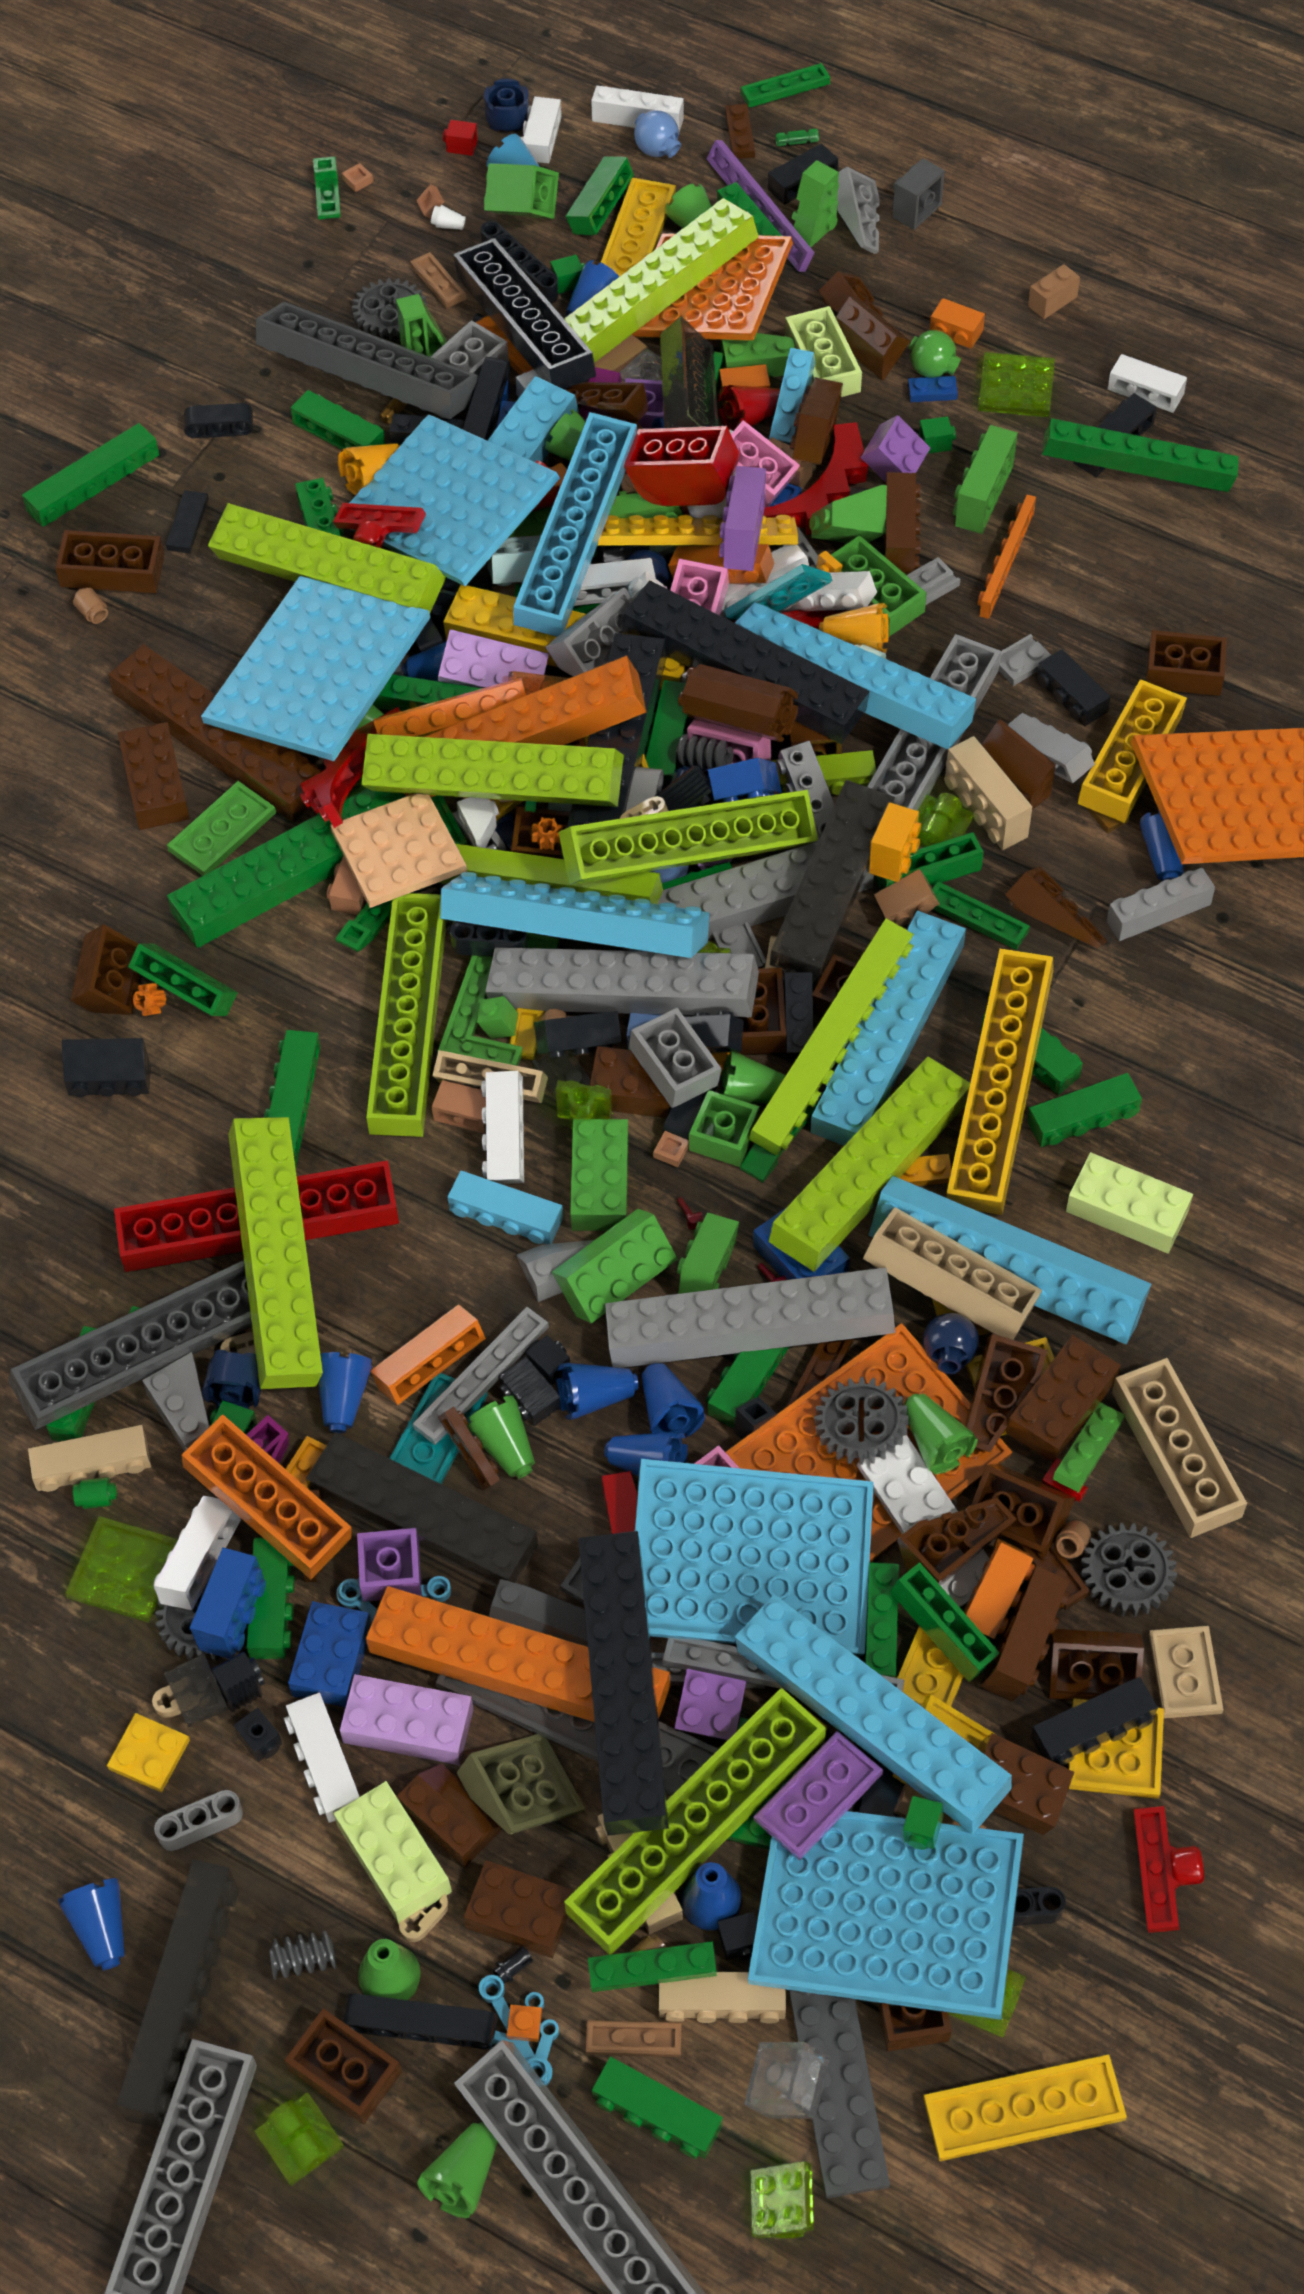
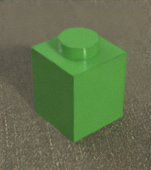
M505 996L480 1000L477 1023L491 1039L515 1036L518 1012Z

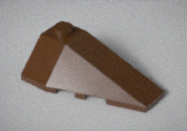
M838 271L819 290L824 297L822 299L823 303L838 313L850 296L865 302L880 316L883 315L881 309L876 308L872 304L875 298L858 276Z
M583 382L565 389L576 396L579 408L610 418L637 422L649 410L644 383Z
M1041 866L1025 872L1005 894L1010 899V905L1017 911H1022L1097 949L1108 942L1088 918L1078 915L1076 903L1069 901L1061 895L1064 889Z
M991 1334L987 1338L966 1427L974 1433L978 1440L976 1449L991 1452L1007 1428L1010 1416L1040 1378L1047 1354L1046 1349L996 1334Z
M993 1498L968 1506L966 1509L955 1513L948 1512L942 1514L941 1517L929 1521L928 1519L919 1521L897 1539L906 1572L920 1562L941 1586L1017 1519L998 1498Z

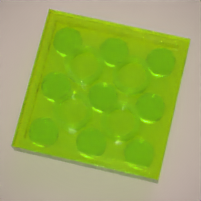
M985 352L978 411L1049 417L1055 358Z
M99 1516L67 1588L66 1597L149 1622L159 1600L153 1586L155 1577L161 1573L169 1552L173 1551L179 1539Z

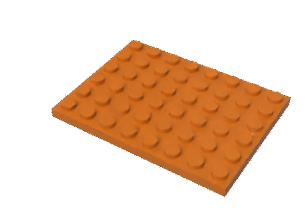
M1304 728L1133 736L1131 740L1132 747L1181 864L1304 857Z
M901 1323L895 1328V1333L883 1336L725 1453L740 1469L866 1481L856 1466L859 1462L858 1458H854L851 1464H848L846 1455L838 1460L836 1451L830 1454L827 1453V1445L821 1446L820 1436L816 1435L814 1416H817L816 1406H821V1396L828 1397L829 1388L837 1392L838 1382L846 1387L848 1386L849 1378L855 1384H859L860 1377L864 1378L865 1384H869L871 1379L875 1378L876 1386L886 1382V1391L895 1388L896 1397H903V1405L913 1394H926L965 1427L971 1403L949 1377L938 1369L937 1363L928 1357L924 1348ZM864 1400L859 1401L860 1442L864 1441ZM844 1407L842 1409L849 1410L852 1407ZM873 1407L871 1409L877 1410L881 1407ZM907 1425V1436L921 1456L911 1429ZM876 1431V1432H872L871 1434H873V1435H878V1434H880L881 1432H877V1431ZM843 1432L842 1434L849 1435L852 1432ZM999 1438L991 1452L975 1448L968 1458L964 1454L958 1459L960 1465L956 1468L938 1475L933 1473V1475L952 1501L982 1478L986 1465L1001 1464L1011 1456L1012 1451ZM874 1491L870 1562L897 1543V1539L902 1535Z

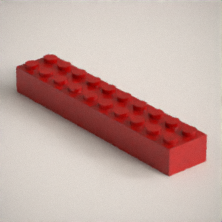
M388 1160L297 1176L305 1240L399 1224ZM235 1187L114 1208L120 1258L125 1272L243 1251Z

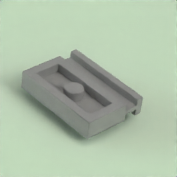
M939 557L907 575L927 592L926 605L960 586V579L953 575V571Z
M1030 634L1001 651L999 672L1015 686L1037 673L1039 663L1051 656V654L1038 641L1035 642Z
M748 922L739 927L736 925L712 933V939L719 953L754 954L758 969L765 968L766 959Z

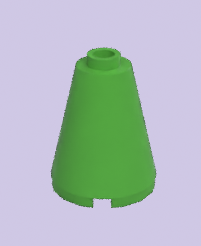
M693 183L681 188L672 196L674 201L671 205L667 202L665 206L667 216L682 229L712 207L705 188L699 183V186H695Z
M573 409L570 410L571 415L565 413L550 432V435L553 437L551 442L546 441L545 449L549 453L568 461L572 459L586 423L579 413Z
M730 1051V1054L726 1057L721 1075L722 1088L724 1089H719L718 1093L750 1104H768L786 1075L738 1052Z
M913 1394L905 1401V1405H907L906 1415L909 1417V1427L925 1466L929 1471L937 1475L946 1473L960 1465L958 1459L964 1454L968 1458L973 1453L978 1441L974 1433L926 1394Z
M512 1395L503 1397L506 1402L501 1405L494 1401L469 1417L471 1423L468 1422L467 1428L472 1436L478 1437L483 1448L510 1477L517 1476L518 1479H521L533 1471L531 1467L535 1464V1460L517 1401Z
M389 1939L377 1940L370 1946L360 1964L358 1971L360 1988L364 1995L409 2000L418 1988L421 1975L420 1965L415 1955L409 1949Z
M484 2122L479 2124L472 2123L421 2174L417 2182L420 2191L430 2202L435 2197L443 2203L440 2207L441 2210L456 2217L469 2218L471 2213L473 2215L474 2211H476L498 2141Z

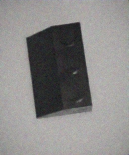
M143 1038L62 1040L64 1082L68 1095L84 1097L86 1095L112 1096L128 1094L138 1096L140 1094H149L151 1064Z

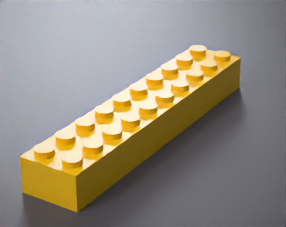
M460 585L443 621L446 640L448 639L449 631L454 630L548 654L546 646L557 636L514 625L513 607L517 597L467 585ZM572 611L565 630L586 614ZM549 654L547 665L558 667ZM667 656L659 689H662L664 680L681 682V675L687 672L690 667Z
M999 949L947 1189V1199L976 1211L1003 1215L1053 976L1052 956Z

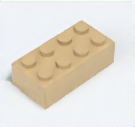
M973 736L949 748L944 777L945 783L950 790H953L958 795L963 807L971 811L976 823L980 826L982 825L988 832L990 840L993 843H997L1003 851L1028 838L1032 814L1031 804L978 740Z

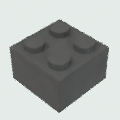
M924 158L916 165H912L909 171L903 177H899L894 184L893 218L913 230L922 224L942 205L945 170Z

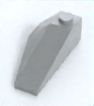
M845 167L839 171L837 211L860 247L876 254L879 252V231L876 228L879 215L876 213V208L880 206L876 181L849 167Z

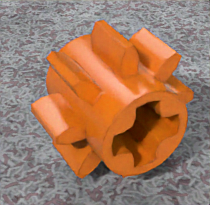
M541 817L539 824L532 825V842H538L541 850L543 848L554 850L556 843L561 844L559 832L563 830V825L557 826L555 818L544 819Z
M156 983L138 985L139 991L133 994L135 1008L142 1011V1016L160 1014V1008L166 1004L164 990L157 988Z

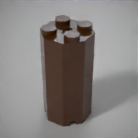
M699 664L696 668L690 667L686 675L687 682L684 691L679 695L678 705L683 707V713L690 718L778 742L784 740L783 734L789 735L798 714V706L793 705V699L798 700V693L792 688Z

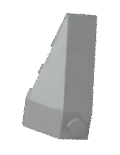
M625 587L618 590L546 646L559 669L574 677L607 664L614 634H622L623 613L633 601Z
M594 1240L544 1244L516 1255L538 1302L562 1293L552 1271Z

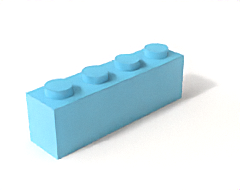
M790 348L769 440L773 437L785 444H791L792 435L795 434L796 429L794 427L796 412H798L803 396L806 394L807 386L811 383L815 366L814 352Z
M460 1171L448 1195L449 1211H452L455 1215L459 1217L467 1216L485 1226L492 1225L501 1228L511 1235L518 1234L527 1237L530 1241L537 1244H552L563 1221L562 1205L464 1171Z

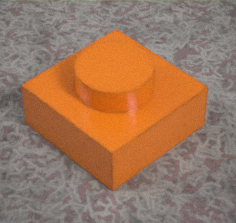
M510 2005L507 2039L539 2042L542 2007Z

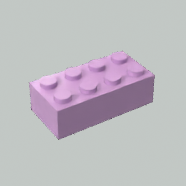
M450 630L438 675V682L486 688L522 678L526 694L529 695L541 690L549 654Z
M354 1674L340 1727L342 1741L345 1744L460 1765L474 1710L472 1696Z

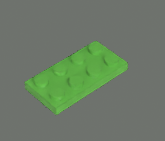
M237 781L167 844L168 851L204 876L216 869L276 814V809L272 804Z

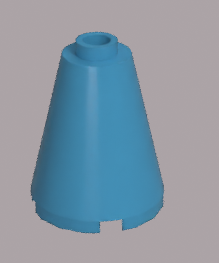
M510 134L501 140L504 144L500 148L496 146L492 150L486 163L487 167L489 163L539 166L522 138L517 134Z

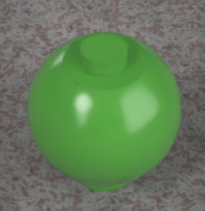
M939 330L925 331L921 333L919 338L914 336L908 348L911 350L910 361L913 368L924 377L937 378L946 373L953 376L961 361V358L956 356V346L952 338Z

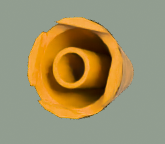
M395 443L342 449L343 452L338 454V468L341 477L345 476L348 481L345 484L347 489L352 494L357 495L362 488L366 487L374 479V474L382 468L400 446Z
M878 603L826 616L824 622H820L819 630L853 645L858 644L861 646L864 644L886 653L887 648H882L883 643L888 642L889 618L888 614H883L882 608H887L885 603Z

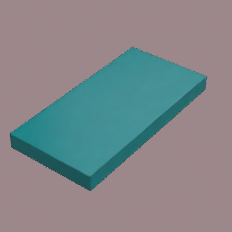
M801 564L724 609L726 617L738 620L754 602L780 613L833 581L831 574Z
M440 1373L431 1380L386 1464V1470L434 1490H439L459 1450L448 1433L434 1445L414 1429L413 1423L456 1380L455 1378ZM487 1392L464 1415L467 1422L471 1423L469 1417L482 1408L488 1397Z

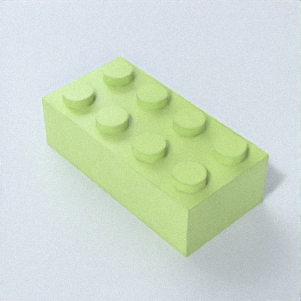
M830 306L786 317L785 337L793 338L795 349L814 352L815 366L810 385L813 384L815 377L843 383L841 397L861 392L862 371Z
M1090 1152L1069 1194L1066 1212L1169 1254L1189 1212L1193 1194Z
M387 1781L333 1813L338 1828L398 1924L426 1906L427 1908L439 1901L444 1894L447 1896L452 1892L448 1877Z

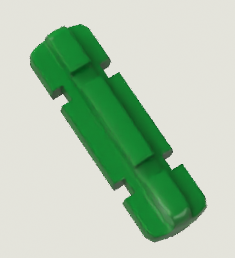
M816 128L808 129V132L806 130L789 131L787 132L788 134L780 132L775 135V142L778 147L786 146L787 143L790 146L806 144L807 141L810 143L819 141V131Z

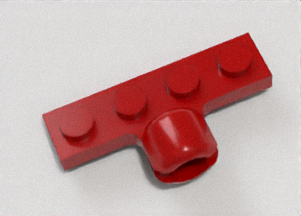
M342 503L333 523L337 528L357 529L353 536L354 541L381 548L386 535L390 532L417 533L426 513L423 508Z
M1164 1806L1134 1809L1148 1933L1180 1930L1175 1895L1176 1889L1183 1885L1201 1884L1204 1881L1205 1874L1201 1851L1197 1846L1180 1848L1170 1846Z

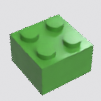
M708 1090L689 1133V1151L741 1167L751 1143L749 1140L751 1130L759 1119L760 1107Z

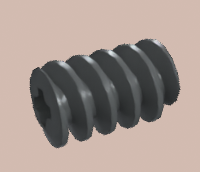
M683 734L677 746L676 762L679 766H699L701 770H708L732 764L734 753L732 747L727 748L725 740H720L717 745L716 739H711L708 743L706 737L698 740L697 736H692L689 741V736Z
M326 1930L322 1931L321 1940L316 1938L314 1932H310L308 1942L304 1941L301 1934L297 1936L295 1945L292 1944L289 1936L285 1937L283 1947H280L277 1939L272 1941L270 1959L274 1980L277 1978L278 1970L281 1971L284 1978H288L290 1968H293L295 1974L300 1976L304 1965L311 1974L314 1972L315 1963L318 1964L321 1971H326L328 1961L336 1969L333 1941Z

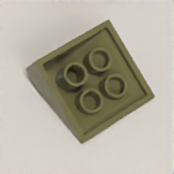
M539 1734L471 1753L457 1771V1775L470 1799L509 1835L575 1815L585 1810L547 1738Z

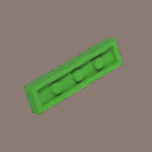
M1100 1403L1055 1471L1053 1480L1079 1492L1123 1423L1125 1414Z

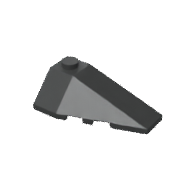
M500 1579L489 1617L588 1647L584 1609L533 1588Z

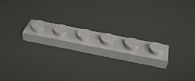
M526 1307L413 1423L414 1429L436 1445L447 1433L438 1416L453 1406L456 1411L459 1410L465 1415L499 1380L498 1376L509 1369L527 1351L528 1347L549 1328L548 1322Z

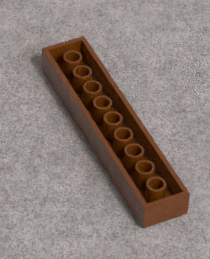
M146 645L140 646L108 674L113 694L155 724L168 722L170 735L236 782L239 781L272 804L279 813L290 821L295 822L309 809L300 797V794L303 793L300 784L321 773L322 770L293 749L203 723L201 716L216 695Z

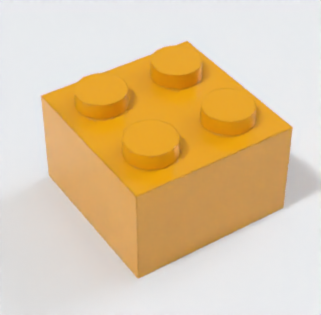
M889 802L871 841L870 874L899 882L902 874L908 873L911 865L910 856L912 853H917L920 839L917 838L922 823L918 822L919 811Z

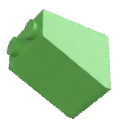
M489 163L486 174L487 186L484 197V210L496 214L554 219L559 172L535 165Z
M880 485L833 501L813 513L809 523L812 530V538L849 543L860 535L870 543L886 534L887 485Z

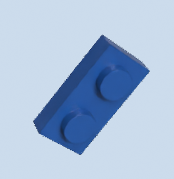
M955 376L908 378L910 402L957 400L958 391Z

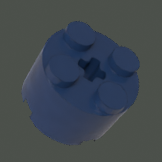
M500 79L495 81L492 87L489 88L488 86L485 89V116L490 124V128L494 131L523 130L524 121H528L529 93L527 87L519 85V81L514 79Z
M226 1350L215 1351L208 1364L202 1391L203 1398L208 1403L210 1399L217 1403L216 1408L218 1409L222 1401L247 1409L254 1405V1408L258 1406L261 1389L256 1354L232 1353Z

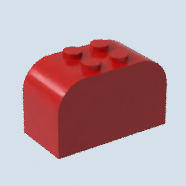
M727 426L638 429L624 467L638 494L652 504L660 506L716 505L725 499L729 488L730 476L734 475L740 454Z

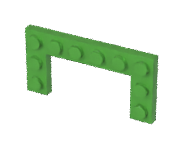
M526 932L527 948H559L560 942L557 938ZM472 955L438 1051L441 1050L519 1066L523 1047L474 1036L478 1025L477 1018L480 1000L487 999L485 991L493 957Z

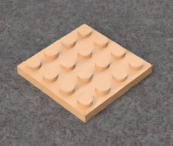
M413 794L345 819L343 824L336 828L332 824L330 825L331 831L370 908L467 872L466 863L430 795Z

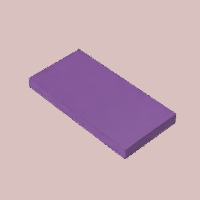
M836 1731L754 1816V1821L800 1861L883 1774V1769L841 1733Z

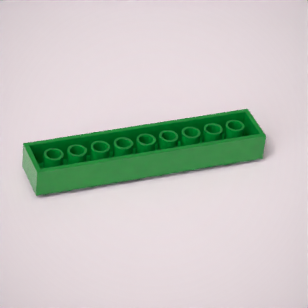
M367 788L345 800L342 809V819H348L406 796L404 793L378 792ZM318 814L168 894L167 898L171 914L195 947L199 948L333 876L336 864L342 861L343 853L331 831L330 825L332 823L330 820L325 822L321 814Z

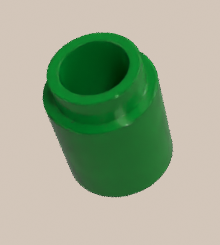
M109 1477L81 1480L80 1483L73 1485L75 1506H82L83 1509L112 1506L113 1500L117 1499L116 1483L111 1482Z

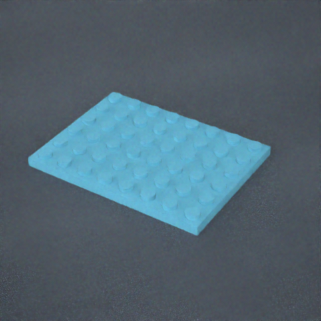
M428 414L394 454L390 456L382 468L374 474V479L366 487L362 488L350 503L423 508L426 516L417 533L390 532L386 535L383 546L401 555L435 564L445 577L466 586L557 483L560 477L557 472Z
M299 576L202 714L203 723L335 761L431 618L429 610L409 608L392 601H386L340 586Z
M641 1459L635 1531H638L641 1544L650 1636L736 1644L735 1636L775 1594L853 1655L863 1657L866 1641L874 1482Z
M847 1811L800 1861L772 1837L748 1983L779 1989L1001 2019L1024 1834L978 1828L974 1834H971L962 1826L942 1823L935 1849L926 1848L920 1850L904 1842L903 1828L906 1821L905 1818Z

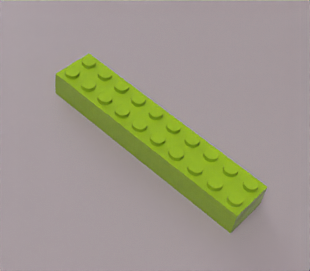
M721 199L567 316L564 320L593 352L594 363L756 240L758 233L753 215L728 200Z
M230 503L227 504L208 544V547L219 559L294 582L297 581L299 576L307 577L386 601H392L409 608L429 610V614L446 579L435 564Z
M368 734L361 785L371 791L618 807L624 755L615 748Z
M808 790L570 826L559 832L569 885L802 847L818 841Z
M408 893L392 900L366 1117L369 1135L423 1137L447 924V919L440 918L441 895Z
M927 1057L777 1217L772 1225L769 1243L815 1272L878 1203L881 1191L891 1177L900 1178L966 1106L970 1082L930 1057Z
M289 1117L233 1119L228 1136L260 1389L316 1387L323 1371Z
M780 1688L667 1800L669 1829L633 1833L564 1901L566 1914L608 1955H612L825 1742L826 1727L783 1688Z

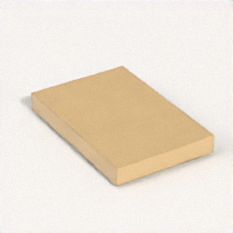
M1209 1626L1150 1630L1149 1639L1160 1706L1164 1708V1718L1222 1714L1223 1704Z

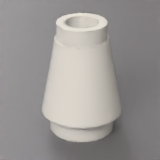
M443 205L440 207L435 206L431 217V224L436 225V228L463 230L466 217Z

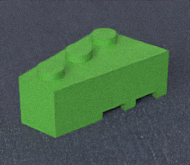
M818 160L802 174L796 198L800 203L798 211H794L792 219L795 220L794 228L810 248L829 230H833L838 221L839 172Z
M419 294L396 299L401 346L431 357L447 342L444 334Z
M761 333L756 334L754 341L720 339L721 353H724V369L766 364L769 377L784 376L790 348H795L794 340L791 337Z
M621 491L619 496H616L609 515L618 516L619 518H629L633 515H639L643 518H653L657 515L678 518L684 515L682 506H660L646 501L638 493L627 494V491Z
M707 1212L703 1223L698 1222L694 1233L695 1240H689L686 1249L687 1257L680 1259L677 1268V1274H681L678 1294L719 1288L720 1284L717 1281L722 1271L726 1270L736 1243L738 1221Z

